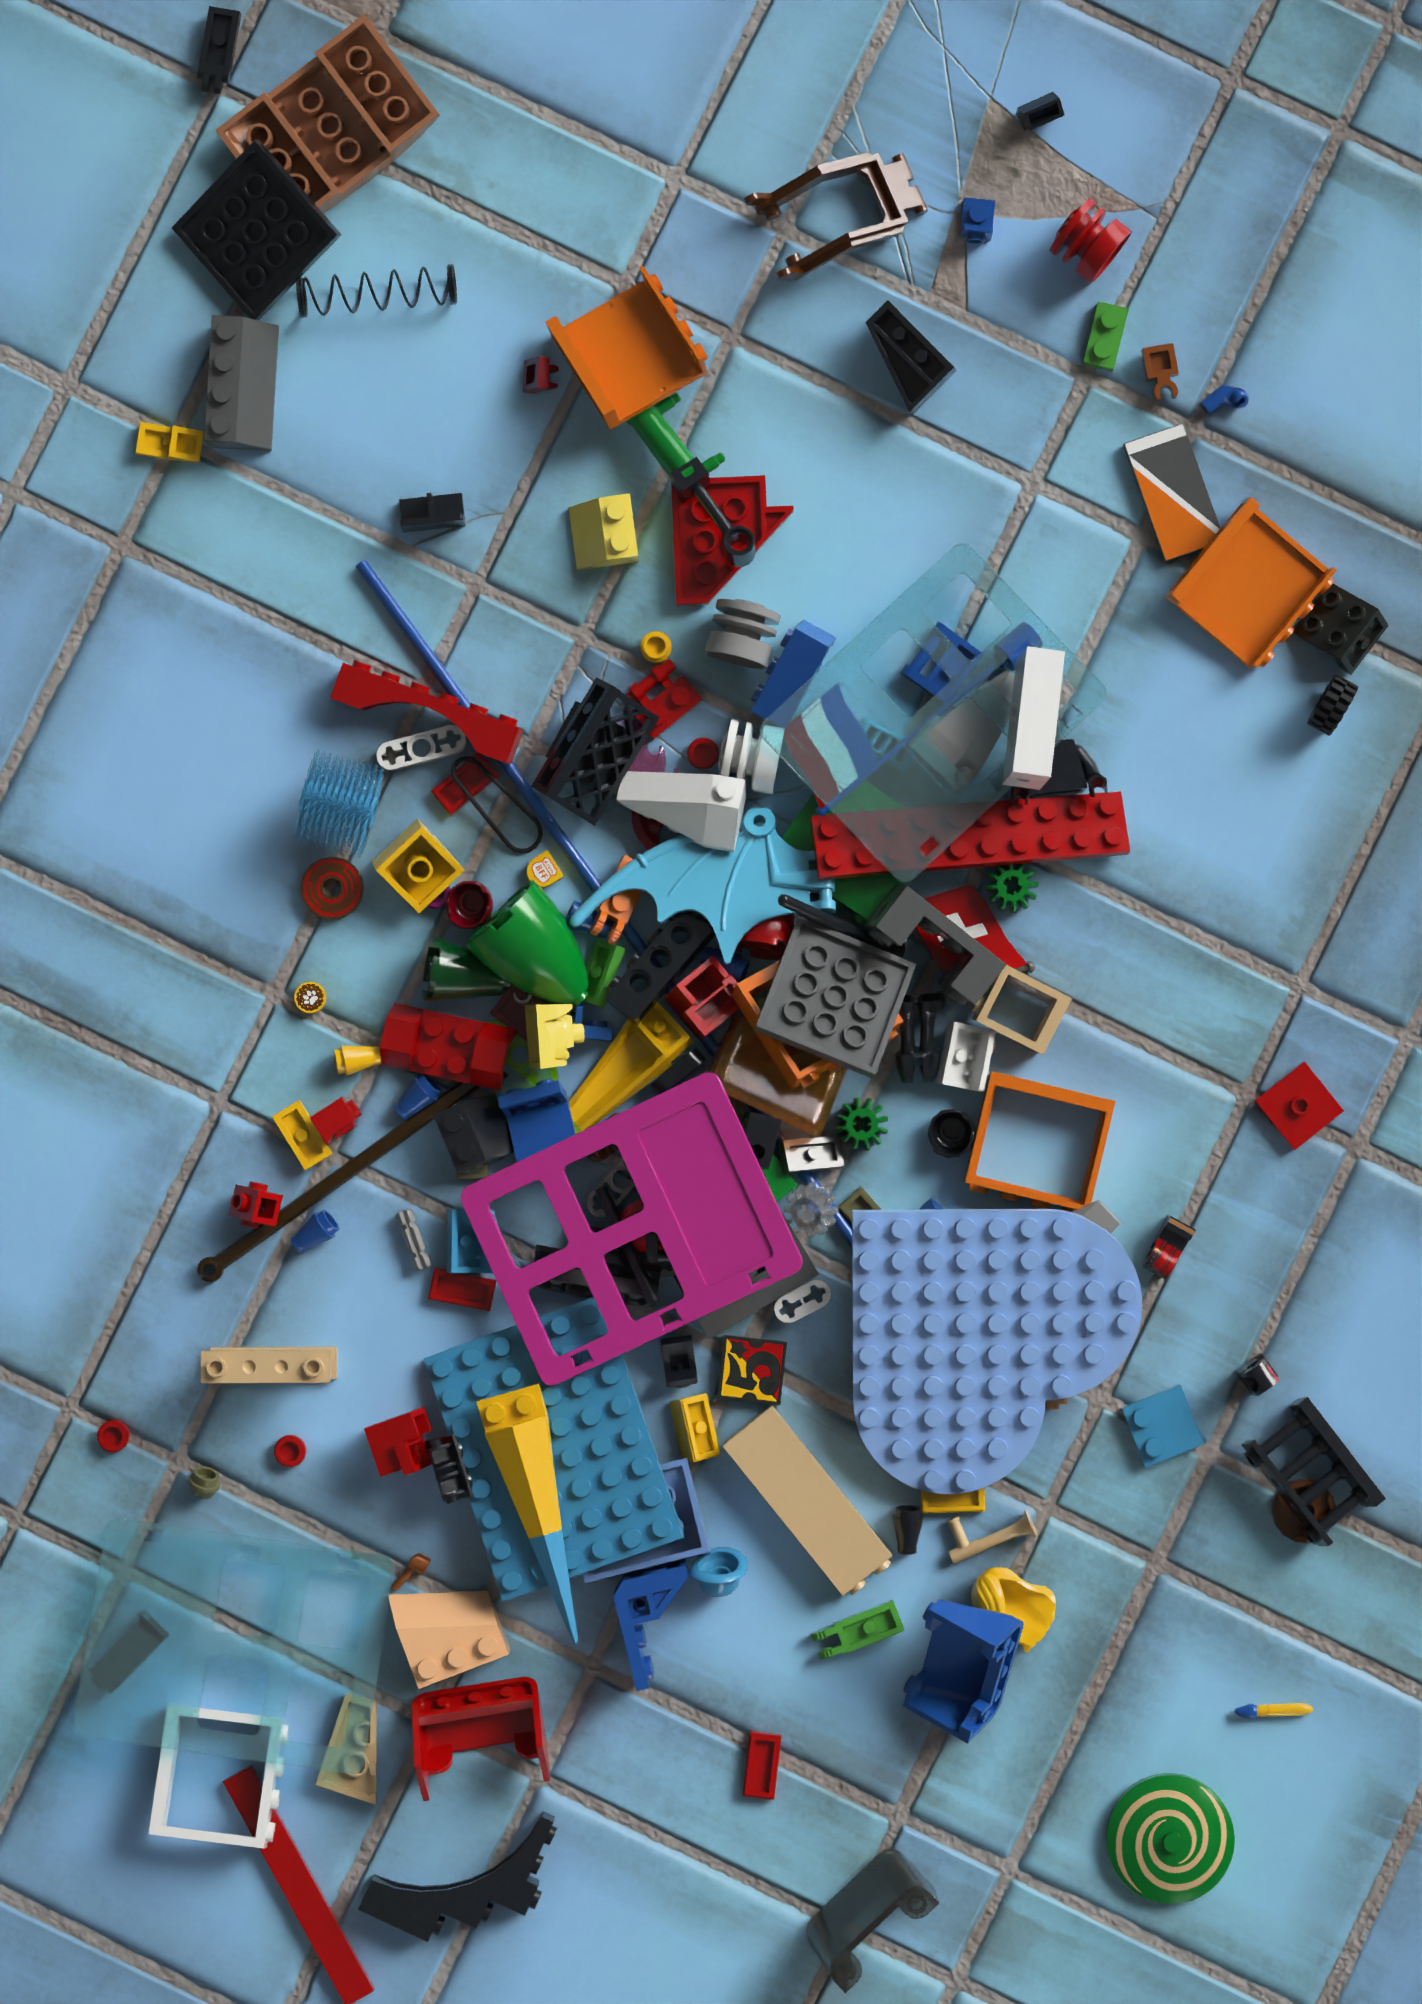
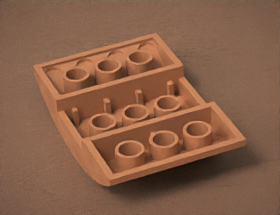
M365 14L317 50L315 58L268 94L266 92L262 93L215 130L236 159L254 140H260L322 213L343 201L383 171L419 139L440 116Z

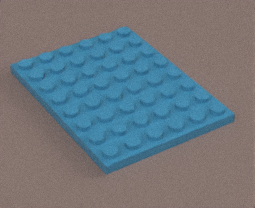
M594 1297L539 1316L551 1345L559 1356L594 1341L608 1332L607 1325ZM517 1325L424 1358L448 1435L455 1434L463 1449L462 1459L464 1466L470 1474L473 1483L471 1488L473 1496L469 1497L503 1602L548 1587L549 1585L485 1437V1430L476 1403L478 1400L537 1383L540 1384L549 1418L569 1579L685 1538L623 1354L559 1384L547 1385L541 1380ZM587 1349L572 1356L575 1366L593 1359Z

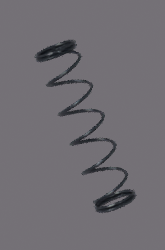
M447 265V285L442 303L435 293L427 269L422 266L413 305L409 303L399 275L393 269L390 274L387 299L383 308L378 303L366 272H363L361 275L355 310L350 308L340 280L334 274L331 280L329 301L325 313H322L317 304L308 278H297L296 291L299 313L302 318H306L308 315L306 281L316 309L321 315H327L330 310L334 280L336 279L346 307L354 314L359 308L364 275L377 307L384 311L389 303L394 273L405 302L410 308H414L419 298L423 270L436 302L441 306L444 305L449 292L451 304L456 305L457 287L454 265Z

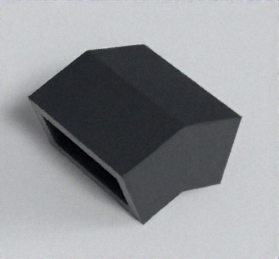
M1054 92L1017 107L1016 111L1023 130L1028 129V131L1065 115L1060 98ZM1051 106L1053 109L1034 119H1029L1028 115Z

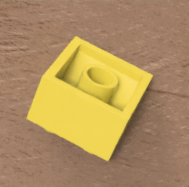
M630 493L600 497L568 507L577 570L639 562Z

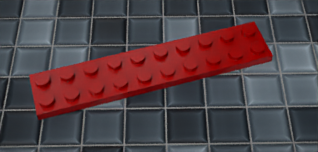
M1121 791L1108 792L1107 794L1095 793V797H1090L1089 794L1029 798L1027 805H1024V799H1016L1014 804H1010L1009 800L827 814L825 816L814 815L810 818L817 878L818 880L1128 855L1130 853V844Z

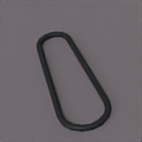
M470 756L458 758L451 768V776L454 782L505 845L512 851L521 854L536 849L543 835L542 826L538 819L479 761ZM462 761L474 763L535 823L538 836L532 846L520 849L513 846L457 778L456 767Z

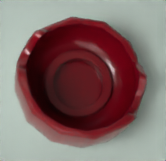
M462 881L455 885L445 901L448 920L460 929H475L485 924L492 915L493 899L491 893L484 884L477 881Z

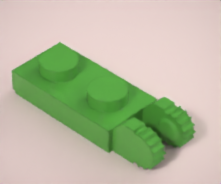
M890 1600L834 1622V1625L811 1633L813 1641H820L838 1633L841 1644L823 1648L818 1653L820 1660L842 1652L847 1654L905 1630L894 1601Z

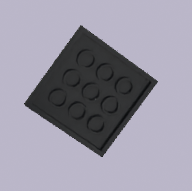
M254 140L172 227L173 231L250 319L258 321L296 283L297 278H301L342 235L260 140Z

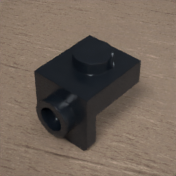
M692 1335L660 1339L666 1387L685 1388L691 1384L698 1383Z

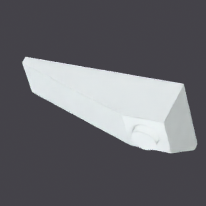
M627 771L619 785L616 801L648 819L652 818L668 826V829L675 833L679 832L693 839L696 844L702 847L734 852L747 791L745 779L715 774Z

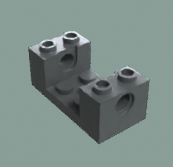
M894 885L864 924L871 930L868 935L882 946L885 944L888 947L893 944L902 946L916 926L929 935L932 933L936 936L939 935L943 939L940 943L943 947L953 954H959L938 982L939 985L945 988L942 994L955 1004L960 1003L963 1006L965 1003L976 1005L1007 965L910 887L905 885Z

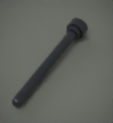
M781 894L778 897V904L832 930L901 958L905 954V942L902 946H897L896 944L889 947L885 944L882 946L868 935V931L787 894Z

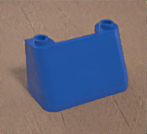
M938 1600L936 1603L931 1602L923 1615L925 1628L932 1631L922 1670L916 1676L911 1675L905 1683L903 1692L906 1695L903 1707L968 1744L995 1716L1001 1705L1024 1623L1012 1615Z

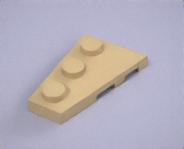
M346 1692L315 1785L374 1805L377 1804V1701Z

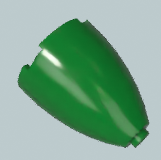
M532 880L509 897L508 902L491 915L485 924L479 926L466 941V946L485 966L516 988L550 1003H572L576 1007L589 995L586 991L589 981L580 948L570 927L554 902Z

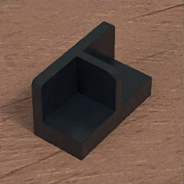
M430 492L426 493L427 497L399 499L401 512L400 526L403 533L466 526L462 493L433 496Z

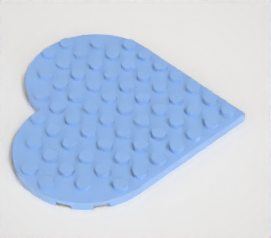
M1057 1209L852 1210L853 1406L856 1425L863 1443L875 1461L891 1476L913 1488L937 1494H960L985 1488L1004 1478L1025 1459L1032 1449L1042 1427L1045 1401L1072 1397L1094 1388L1116 1371L1135 1343L1142 1318V1292L1134 1265L1122 1245L1113 1235L1084 1216Z

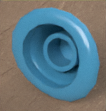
M716 1547L710 1549L711 1553L698 1556L691 1564L689 1573L693 1579L700 1583L701 1589L706 1594L713 1597H724L731 1594L738 1587L740 1578L746 1574L748 1563L746 1557L739 1550L731 1547Z

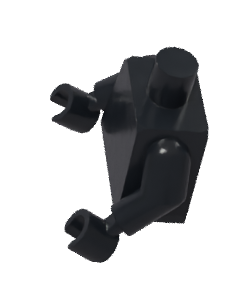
M1057 724L1051 778L1040 790L1011 786L1009 802L1014 804L1015 797L1020 796L1025 800L1024 805H1027L1029 797L1085 791L1087 783L1090 797H1095L1094 788L1101 787L1104 789L1105 794L1108 793L1107 780L1100 774L1096 762L1083 746L1075 744L1074 739L1059 740Z

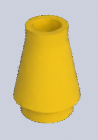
M341 1045V1049L333 1050L338 1075L345 1074L349 1076L366 1068L381 1064L378 1046Z

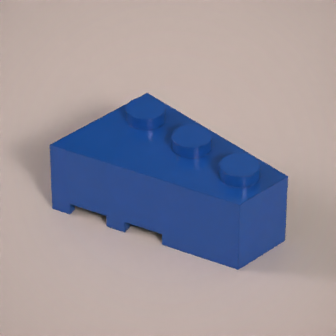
M803 620L794 631L788 629L780 644L785 649L780 658L773 657L765 672L770 675L765 686L759 683L751 697V701L755 702L751 711L785 729L805 696L816 672L819 671L829 648L834 644L836 637L806 620Z

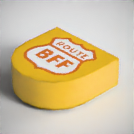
M548 850L533 858L528 864L527 876L529 880H534L542 888L551 886L564 878Z

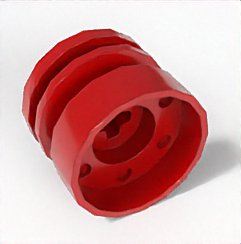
M1091 198L1067 217L1057 231L1055 240L1049 249L1056 256L1067 246L1068 249L1061 260L1064 263L1069 262L1074 256L1078 255L1081 259L1076 266L1075 272L1090 284L1103 273L1133 232L1118 219H1114L1104 228L1101 222L1105 217L1106 210L1101 208L1091 217L1090 214L1097 204Z

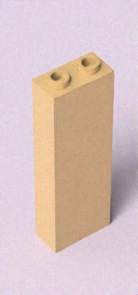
M772 1404L722 1444L723 1448L842 1596L847 1592L851 1595L855 1594L865 1586L866 1582L863 1579L872 1572L876 1575L880 1574L891 1564L888 1560L893 1556L891 1551Z

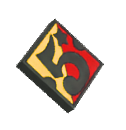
M724 1335L717 1399L780 1405L787 1341Z

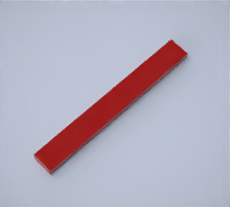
M251 1764L223 1780V1784L251 1835L256 1837L263 1784ZM272 1809L271 1822L276 1823L273 1842H268L267 1848L259 1849L344 2004H352L372 1993L375 1988L278 1811Z

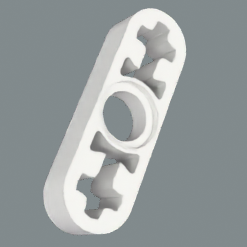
M447 725L383 743L377 750V761L387 771L401 770L459 754L466 747L467 738L458 726ZM453 732L455 736H461V740L456 742L457 747L451 748L449 744L440 745L442 752L436 753V744L432 736L438 735V741L447 739V733ZM420 739L427 740L431 745L429 754L424 757H418L413 752L414 743ZM407 743V751L412 758L411 761L406 762L405 755L395 758L396 763L393 765L388 760L383 761V756L387 755V749L392 748L394 752L398 753L404 751L401 745Z

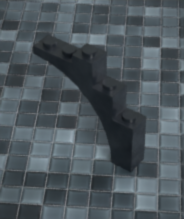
M543 1811L532 1832L512 1854L495 1867L469 1879L450 1884L422 1886L400 1883L374 1874L358 1910L427 1942L432 1933L438 1936L445 1921V1917L441 1916V1913L475 1929L480 1920L486 1923L494 1906L489 1903V1900L525 1916L529 1907L535 1909L542 1894V1891L537 1890L540 1880L530 1876V1872L535 1875L537 1874L544 1858L539 1855L544 1843L550 1845L556 1833L557 1827L552 1825L555 1816Z

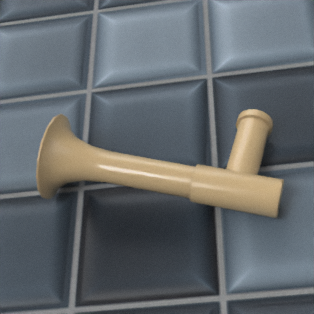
M1024 1508L1025 1513L1022 1518L1013 1525L968 1542L959 1521V1516L946 1521L958 1546L949 1551L953 1563L961 1562L984 1552L988 1548L1021 1535H1033L1039 1539L1026 1508Z

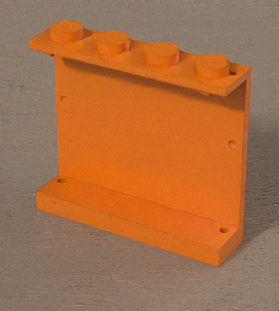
M644 266L639 267L643 278L642 282L566 326H562L557 316L545 322L552 339L609 430L708 374L704 363L708 359L706 352L700 343L693 344L690 339L693 333L684 319L679 322L675 316L678 310L670 296L667 298L663 297L660 291L664 289L655 273L649 275Z

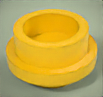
M653 631L643 637L640 649L647 661L660 663L670 656L672 644L666 634Z

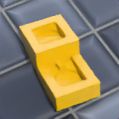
M140 422L135 454L199 463L204 431L174 425L167 427Z

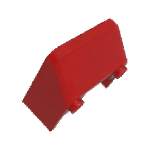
M517 1677L430 1691L418 1695L413 1700L411 1707L414 1768L423 1801L430 1800L428 1776L447 1771L453 1763L452 1752L515 1742L516 1752L520 1757L524 1759L539 1758L544 1782L550 1781L546 1732L538 1685L534 1679L530 1677Z

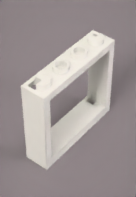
M168 1704L149 1834L267 1848V1843L273 1842L276 1823L271 1822L272 1809H278L280 1790H275L277 1777H282L285 1758L280 1757L281 1744L286 1745L288 1741L289 1725H284L285 1718ZM183 1716L271 1727L256 1837L167 1826Z

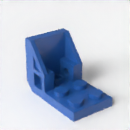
M686 1559L623 1575L615 1588L613 1599L636 1691L648 1689L650 1679H653V1674H655L651 1656H644L643 1647H646L647 1640L643 1624L640 1623L659 1619L681 1589L689 1574ZM636 1600H643L645 1605L638 1607Z

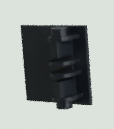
M455 1434L426 1440L427 1451L433 1465V1471L436 1475L435 1478L438 1482L443 1502L446 1501L449 1504L462 1498L472 1497V1479L465 1469L462 1459L463 1449Z

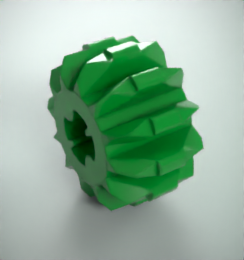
M1025 863L1018 864L1016 870H1013V864L1006 865L1007 871L1004 870L1002 865L994 866L999 876L988 873L986 878L995 882V884H989L984 887L985 891H995L996 893L988 899L989 903H994L999 898L1001 902L998 906V911L1002 912L1006 904L1009 903L1011 914L1017 911L1016 902H1018L1023 910L1027 909L1029 906L1024 897L1030 900H1035L1037 897L1036 894L1028 891V889L1039 886L1038 882H1028L1027 880L1035 874L1034 870H1029L1024 875L1022 870L1025 867ZM1011 878L1017 881L1015 886L1019 888V892L1016 893L1014 891L1008 894L1006 892L1007 886L1003 884L1004 881L1009 882Z
M854 1098L853 1103L856 1110H852L847 1103H844L842 1108L849 1115L846 1117L842 1114H836L835 1118L845 1121V1125L835 1127V1131L842 1132L847 1130L848 1134L843 1136L840 1141L844 1144L851 1137L854 1138L851 1149L856 1150L859 1140H862L863 1148L867 1151L870 1150L869 1138L876 1145L881 1144V1140L875 1133L887 1134L888 1130L878 1127V1123L887 1122L888 1117H876V1114L883 1109L881 1105L876 1106L873 1111L869 1110L872 1099L867 1098L864 1108H861L859 1098ZM856 1116L861 1119L867 1117L870 1120V1123L867 1124L870 1126L867 1132L864 1130L855 1131L853 1125H856L853 1120Z

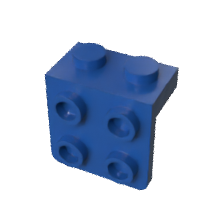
M542 1080L536 1083L534 1087L527 1089L513 1088L506 1091L505 1095L497 1097L499 1107L508 1120L517 1162L576 1134L567 1092L559 1080Z

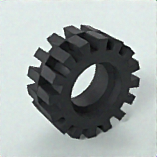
M1335 674L1316 703L1307 724L1330 736L1352 703L1358 686Z

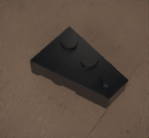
M887 300L865 323L909 413L913 415L957 370Z

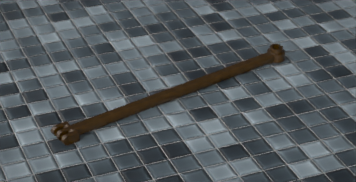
M504 1071L503 1075L504 1079H506L508 1077V1074L506 1073V1071ZM463 1082L457 1083L439 1096L437 1101L408 1118L279 1211L276 1226L260 1224L258 1229L254 1228L215 1257L211 1256L202 1259L198 1264V1275L204 1273L205 1266L210 1263L214 1265L215 1273L211 1276L204 1274L201 1279L206 1282L220 1279L225 1268L435 1119L433 1114L454 1106L480 1086Z

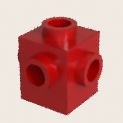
M249 1181L248 1187L236 1184L230 1201L231 1206L228 1215L240 1218L239 1225L258 1229L259 1223L276 1226L283 1195L267 1191L268 1185Z

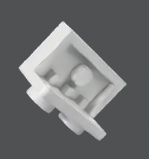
M948 1021L936 1083L984 1092L985 1085L988 1083L990 1076L989 1064L991 1054L996 1047V1031Z

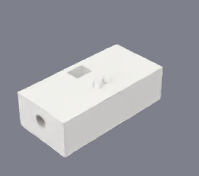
M1027 646L1016 661L1002 785L1040 790L1051 778L1065 651Z

